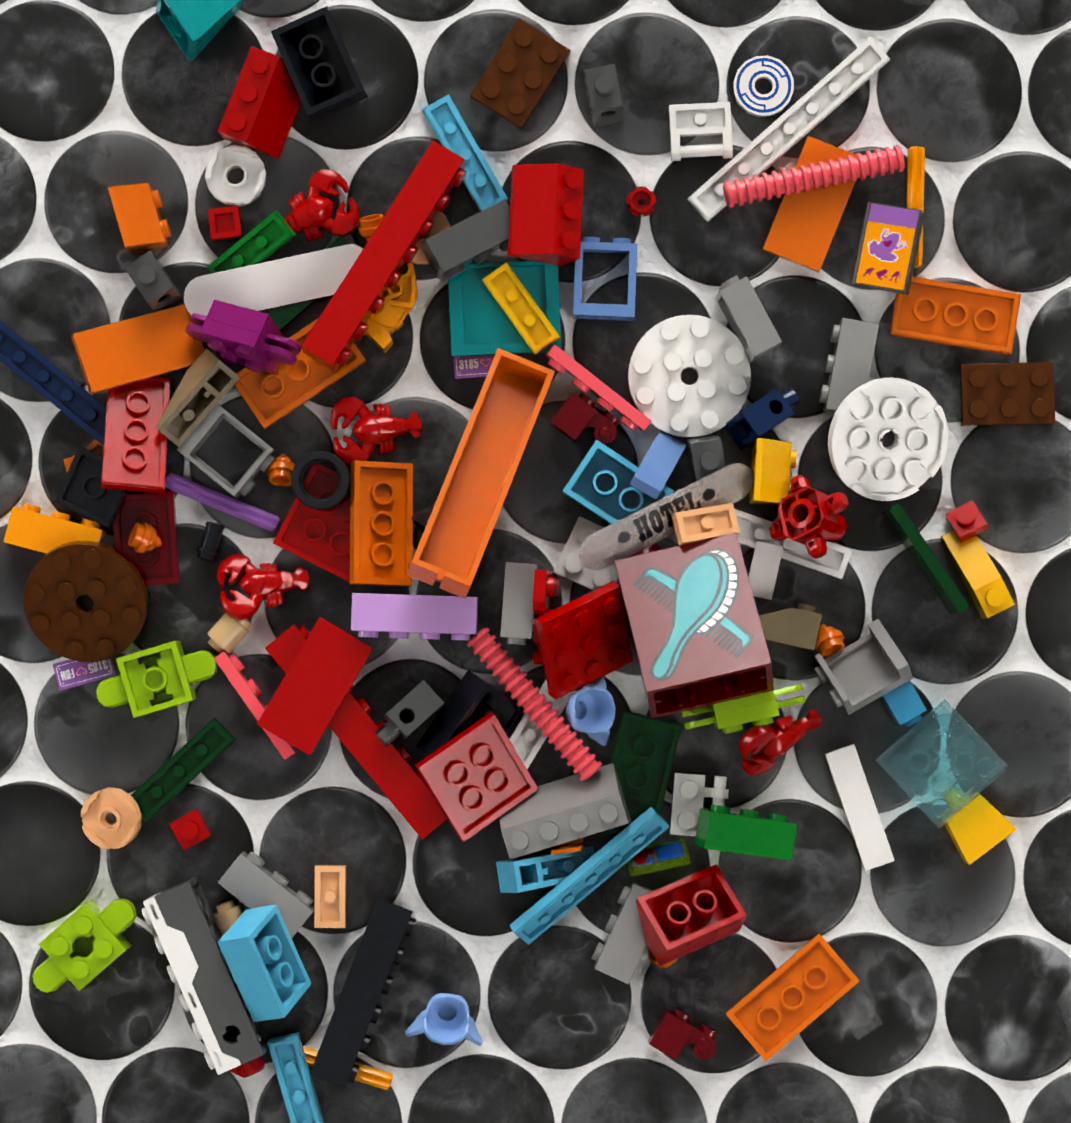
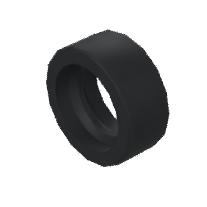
M313 451L303 456L295 464L291 475V483L296 497L305 506L316 510H330L340 505L347 497L351 487V477L346 464L335 454L326 451ZM324 462L336 469L339 475V486L332 496L326 499H317L306 492L303 486V477L305 471L311 465Z

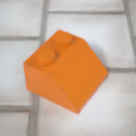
M149 183L120 185L108 188L124 246L133 256L169 246L167 238L171 237L172 234L167 219H161L159 208L163 207V203L158 189L153 191Z

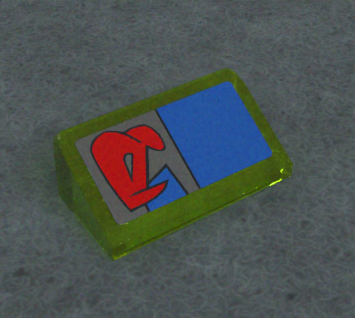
M678 839L646 846L628 861L627 865L630 876L634 877L688 865L691 863L685 840Z

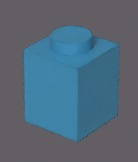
M911 681L881 696L894 722L899 726L905 724L906 727L914 725L923 719L921 714L927 711Z

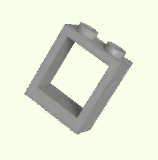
M734 276L721 284L722 287L719 288L720 291L716 301L734 334L743 345L749 362L751 363L776 350L782 343V340L748 277L746 276L739 280L738 276Z
M219 404L211 410L177 449V451L236 498L241 494L245 497L255 486L256 482L253 479L261 470L265 473L267 467L276 459L273 457L276 450ZM223 419L263 450L235 486L195 454Z
M506 562L500 637L507 638L506 644L526 645V639H533L535 614L532 600L535 569L538 570L537 564Z

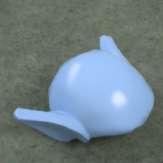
M604 676L575 691L569 697L566 704V717L572 728L578 732L586 733L591 739L602 746L607 745L610 735L609 729L615 720L616 711L614 699L606 689Z
M449 993L434 995L428 1002L427 1008L417 1016L415 1021L405 1031L407 1037L424 1033L430 1041L441 1045H455L464 1039L478 1046L483 1043L475 1022L469 1015L467 1001L460 995Z

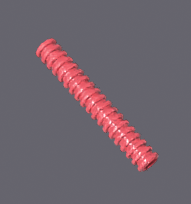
M894 145L893 149L885 147L884 151L875 149L874 153L866 151L865 155L856 153V157L847 155L846 159L838 157L837 161L828 159V163L819 161L818 165L809 163V167L800 165L799 169L791 167L790 171L781 169V173L772 171L771 175L762 173V177H758L756 174L753 175L752 179L744 177L743 181H739L738 178L734 179L733 183L725 181L723 190L726 204L729 208H734V204L743 206L744 202L753 204V200L762 202L763 198L771 200L772 196L781 198V194L790 196L791 192L800 194V190H804L806 193L809 192L810 188L818 190L819 186H823L825 189L828 188L829 184H832L833 187L837 186L838 182L844 185L847 184L848 180H851L852 183L856 182L857 178L863 181L867 176L871 179L875 178L876 174H879L881 177L885 175V172L891 175L897 170L900 173L905 168L904 155L901 147Z
M488 627L481 629L468 641L467 646L474 648L473 653L475 655L479 654L481 657L479 659L480 662L484 661L487 664L485 668L493 671L491 675L493 677L497 676L500 679L498 683L505 685L504 690L506 692H511L512 695L510 697L512 700L516 698L518 701L517 706H522L524 708L523 713H528L531 716L529 720L537 723L535 727L537 729L541 728L543 737L547 735L549 738L548 743H553L556 746L554 750L556 752L559 750L562 753L560 757L568 760L566 764L574 767L573 772L575 774L579 773L580 781H586L601 768L602 762H597L594 759L596 755L588 752L590 748L582 745L583 740L577 739L576 731L572 732L569 729L571 727L570 724L566 725L563 722L565 718L557 715L559 711L557 709L553 710L550 707L552 703L550 701L547 703L545 701L546 696L544 694L540 695L538 692L540 690L539 687H534L532 685L533 680L526 678L527 673H522L519 670L521 666L513 663L515 659L508 657L507 654L509 652L507 649L503 651L501 648L502 643L495 641L496 636H491L488 633L490 629Z

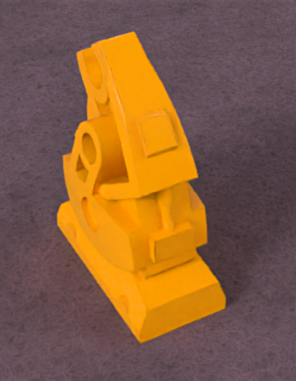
M413 263L407 264L408 272L401 275L395 288H388L382 297L385 299L383 307L377 315L372 313L366 323L369 327L365 334L384 354L393 345L390 334H393L396 330L398 331L404 325L403 320L409 312H413L418 298Z

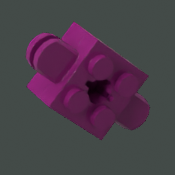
M218 300L213 301L207 316L193 313L190 318L192 324H188L185 330L186 334L193 339L208 343V347L216 352L218 359L223 363L234 366L236 363L245 365L247 369L256 373H262V371L274 373L278 363L294 366L297 360L295 355H298L302 349L299 343L283 335L269 314Z

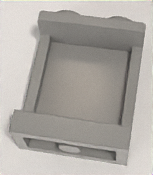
M879 619L868 624L870 634L826 659H823L820 653L814 656L818 664L814 668L816 675L822 684L828 682L832 688L828 692L837 708L843 706L848 715L913 679L908 662Z

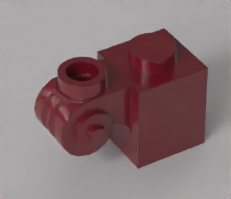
M572 392L550 424L574 442L577 441L584 430L594 429L595 441L598 440L607 446L615 440L617 435L616 428L620 420L608 411H605L603 415L593 408L596 403L581 392L577 396Z
M666 1008L651 1033L648 1043L675 1060L686 1044H692L696 1057L708 1060L716 1052L715 1039L718 1032L703 1023L700 1028L689 1022L691 1016L678 1008H675L673 1012Z

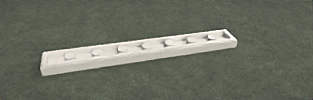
M869 37L687 200L708 223L727 206L723 190L725 181L733 183L734 179L737 178L739 181H743L744 177L752 179L753 175L756 174L760 177L762 173L769 169L890 61V58Z

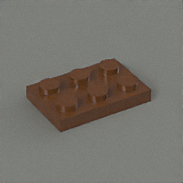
M518 18L473 89L470 98L518 128L523 129L568 58L571 50Z
M1054 362L960 365L961 426L1055 424Z

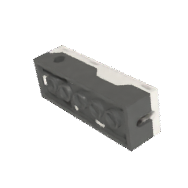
M197 876L143 901L145 906L141 909L143 917L148 926L153 924L157 934L154 937L156 947L161 955L166 954L170 963L167 966L168 974L172 982H178L182 991V994L179 995L184 1010L186 1012L190 1011L195 1022L192 1023V1029L198 1041L202 1039L207 1048L204 1055L210 1069L215 1068L218 1075L230 1071L243 1078L263 1070L265 1063L262 1056L269 1049L267 1044L268 1038L261 1022H253L237 984L233 980L228 964L220 951L218 941L221 939V936ZM232 1025L239 1028L240 1033L238 1035L231 1032L230 1028Z

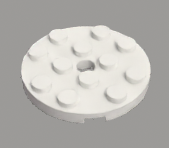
M699 315L675 316L653 326L636 345L628 369L629 391L637 410L652 421L650 424L658 430L682 438L706 436L725 427L726 423L742 409L751 383L749 359L740 340L723 324ZM692 368L697 372L698 380L695 384L687 385L683 383L681 372L684 369Z
M893 377L869 381L852 391L836 410L828 434L830 461L840 480L856 493L877 501L899 500L919 491L918 488L930 477L933 478L939 470L948 446V425L942 407L938 405L930 392L911 381ZM892 431L895 436L894 442L889 447H883L880 439L887 432Z

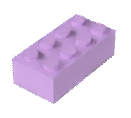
M352 593L351 630L358 631V637L378 638L379 632H389V638L409 639V633H420V639L440 640V634H451V640L470 641L471 635L478 633L479 598Z

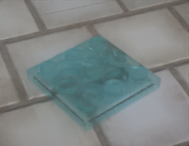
M945 699L876 759L880 767L938 829L1009 768L1004 760Z

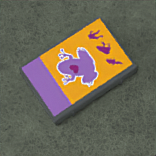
M867 202L865 216L862 218L863 226L855 266H853L854 271L851 284L909 295L925 213L918 209Z

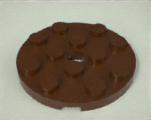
M93 541L65 543L46 553L30 572L25 584L23 599L26 618L37 638L56 654L80 662L103 661L126 650L142 630L148 613L147 589L135 565L131 561L129 563L123 556L115 552L116 549ZM81 595L90 596L93 599L94 606L89 610L83 608L77 602L78 597Z

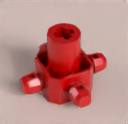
M797 475L790 482L791 494L782 498L777 508L780 519L769 527V533L774 540L781 541L790 538L806 546L811 557L815 559L821 558L826 555V541L836 542L842 538L846 531V520L840 512L848 506V499L841 492L827 495L813 489L805 476Z

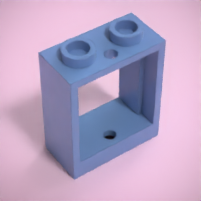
M582 237L580 259L575 261L573 319L634 321L637 244L631 243V239L613 238V243L600 242L599 237ZM583 252L629 254L627 305L581 303Z

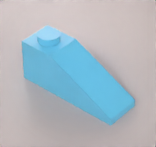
M587 846L582 851L556 855H551V852L498 861L496 862L500 893H520L558 885L595 854L594 846Z

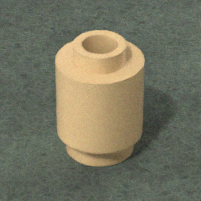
M225 613L208 631L207 634L210 637L208 643L220 654L224 651L230 654L249 633L248 629L252 623L248 619H232Z
M229 900L216 906L217 912L212 915L221 937L244 912L241 903L235 904L233 900Z

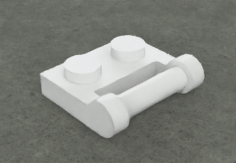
M730 102L669 105L671 161H681V158L706 156H723V159L733 158ZM722 135V144L680 146V137Z

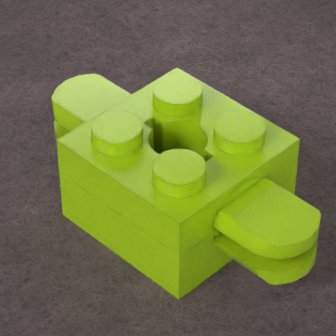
M175 640L116 658L120 675L105 679L99 683L96 690L97 698L103 706L109 708L129 703L133 718L141 717L197 700L193 684L212 678L217 673L218 664L214 659L215 656L209 651L201 650L184 655L181 642Z
M802 683L681 712L682 717L710 711L712 714L711 717L686 722L684 727L685 729H691L714 723L715 728L722 729L723 733L727 734L743 730L742 724L752 722L753 726L774 723L773 717L780 715L778 708L806 702L805 696L776 701L775 696L803 690Z
M121 898L112 901L102 911L92 900L81 906L39 943L40 947L49 957L33 973V982L36 988L46 993L53 992L67 980H70L79 991L87 986L131 947V944L121 933L133 924L136 919L137 913L134 904L127 899Z

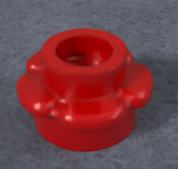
M642 186L636 187L626 198L629 211L635 216L650 215L654 211L653 206L657 201L655 194ZM640 199L644 200L643 205H640L638 203Z

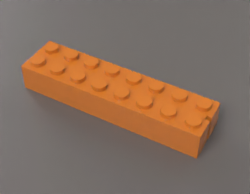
M500 348L497 349L407 576L432 586L436 580L441 582L440 589L466 598L554 376V370Z

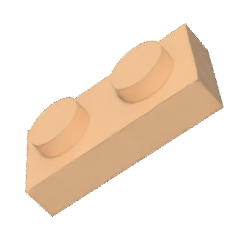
M733 503L676 512L672 515L678 545L735 532L737 534L740 533Z
M315 865L314 928H346V865Z

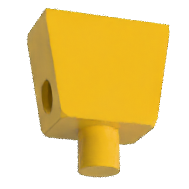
M956 786L942 796L952 810L942 818V821L962 860L968 865H971L1017 830L978 793L966 799Z

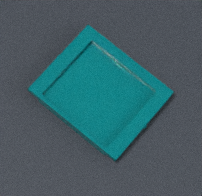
M536 261L507 262L560 336L558 340L540 353H547L552 345H556L562 350L558 266ZM506 262L481 263L479 265L471 263L464 266L465 271L452 279L448 277V312L450 313L452 357L495 355L498 348L512 354L533 353L482 282L484 277Z

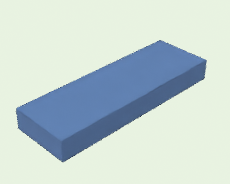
M660 430L632 478L630 485L657 499L682 455L686 444Z

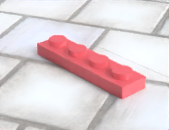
M552 345L545 354L550 359L547 363L550 367L561 375L566 371L574 377V380L571 382L585 394L588 390L599 397L596 403L608 412H611L613 409L623 416L620 422L633 432L637 428L645 431L652 422L558 346Z
M226 651L222 652L214 658L256 720L259 721L267 707L259 697L262 694L261 689L253 678L250 680L246 679L241 671L245 667L235 653L230 655ZM263 728L284 760L297 752L293 745Z

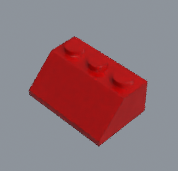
M250 47L218 129L222 139L246 146L253 151L277 160L280 158L301 104L300 97L283 58L259 48Z
M558 163L512 166L508 256L556 266H563L580 259L584 169Z
M717 864L636 899L645 941L660 966L739 932L747 917Z

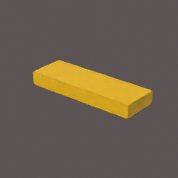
M507 262L482 279L486 288L534 355H537L560 338Z

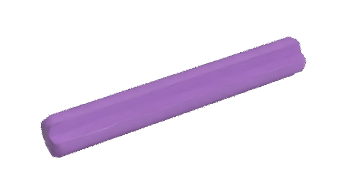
M169 473L165 479V488L271 532H275L278 528L280 518L276 515L174 473Z

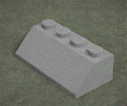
M614 763L601 766L586 781H580V775L576 774L537 786V791L499 817L500 827L510 860L631 823L632 821Z

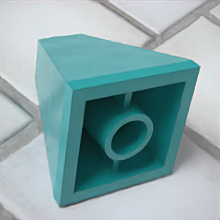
M157 0L156 14L188 62H191L242 6L243 0Z

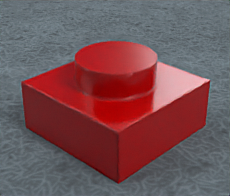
M239 206L208 209L212 241L243 238Z
M973 500L945 514L947 522L960 543L988 530L987 522Z
M198 808L169 824L184 851L212 835Z

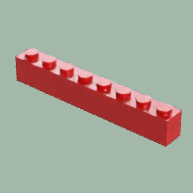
M434 140L432 141L301 345L304 354L334 372L339 365L345 366L352 354V350H350L352 344L356 339L360 341L368 330L369 325L366 324L372 313L377 315L383 307L385 299L382 297L388 288L394 289L402 275L399 271L404 263L409 264L418 251L416 244L421 236L426 238L434 226L432 219L437 211L442 213L447 207L451 198L448 196L453 186L459 187L467 174V171L464 170V158Z
M293 624L265 649L282 670L287 673L310 632L304 625L299 629L297 625ZM349 690L328 726L423 840L447 818L419 772L411 765L410 761L413 757L402 744L397 748L393 742L387 747L381 743L374 733L385 723L383 721L377 723L370 715L374 710L363 697L358 700Z

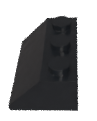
M327 6L271 31L308 117L340 110L368 97L333 15Z
M468 670L416 747L428 756L490 712L496 716L509 737L524 715V708L522 706L518 707L515 700H512V698Z

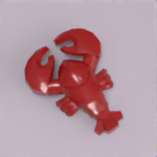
M322 169L312 175L308 183L307 199L304 200L303 192H299L289 200V205L293 211L285 216L284 219L295 233L304 231L307 241L318 240L324 237L318 227H322L335 236L345 237L353 233L359 225L360 212L358 204L353 198L348 199L350 204L349 213H345L344 208L346 204L343 201L337 209L334 220L330 218L333 202L324 196H320V191L332 196H340V192L332 187V185L337 184L345 193L349 192L345 179L333 170Z
M357 397L342 398L331 411L330 423L332 430H337L338 420L341 416L345 418L341 424L342 429H344L358 415L360 419L354 425L353 433L363 444L360 446L351 438L343 436V441L348 445L347 448H343L338 437H334L333 448L336 456L347 466L351 467V462L354 460L368 461L378 444L379 455L395 451L394 438L404 436L406 433H411L415 439L421 437L420 432L423 430L422 419L418 418V413L412 412L408 419L396 418L395 416L390 417V405L374 404L373 408L376 414H373L365 403Z
M241 554L231 555L223 560L218 568L217 581L219 587H224V581L228 575H231L228 583L233 585L240 580L245 572L246 574L239 584L250 597L247 598L235 590H230V595L235 598V600L231 601L226 596L225 591L222 590L220 592L222 608L230 618L244 620L251 618L258 611L262 600H266V608L281 605L283 603L281 593L292 590L295 587H298L302 592L308 590V585L310 584L308 570H305L304 566H298L295 573L277 571V564L262 563L259 565L261 569H257L247 556Z
M811 710L802 719L793 721L789 715L778 719L770 725H757L749 729L739 741V750L744 758L741 761V767L744 772L751 776L768 772L775 766L776 758L785 754L805 736L809 729L814 730L817 726L822 725V719L815 710ZM751 751L752 755L750 757L752 760L748 761V754Z

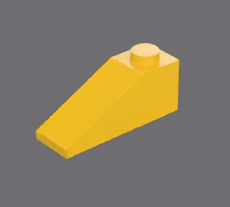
M954 531L941 536L981 619L989 618L1015 605L1001 575L977 535L960 543Z

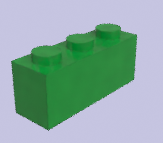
M711 804V810L700 808L695 846L710 850L792 861L797 824L787 821V815L769 813V818L758 817L759 811L740 809V814L729 813L730 807Z

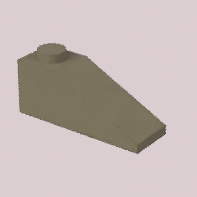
M206 348L186 371L156 429L180 447L240 377Z
M798 603L797 608L791 607L759 615L765 640L815 650L822 614L815 613V606Z

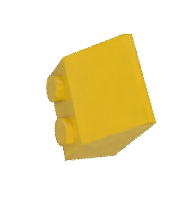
M757 438L752 442L751 471L754 481L749 494V504L779 505L782 498L791 494L790 468H796L797 451L791 450L792 442Z

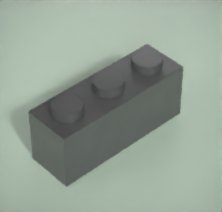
M506 199L424 241L421 248L438 279L445 276L452 279L465 271L464 266L472 262L475 265H479L492 257L491 252L499 248L502 252L508 250L510 207Z

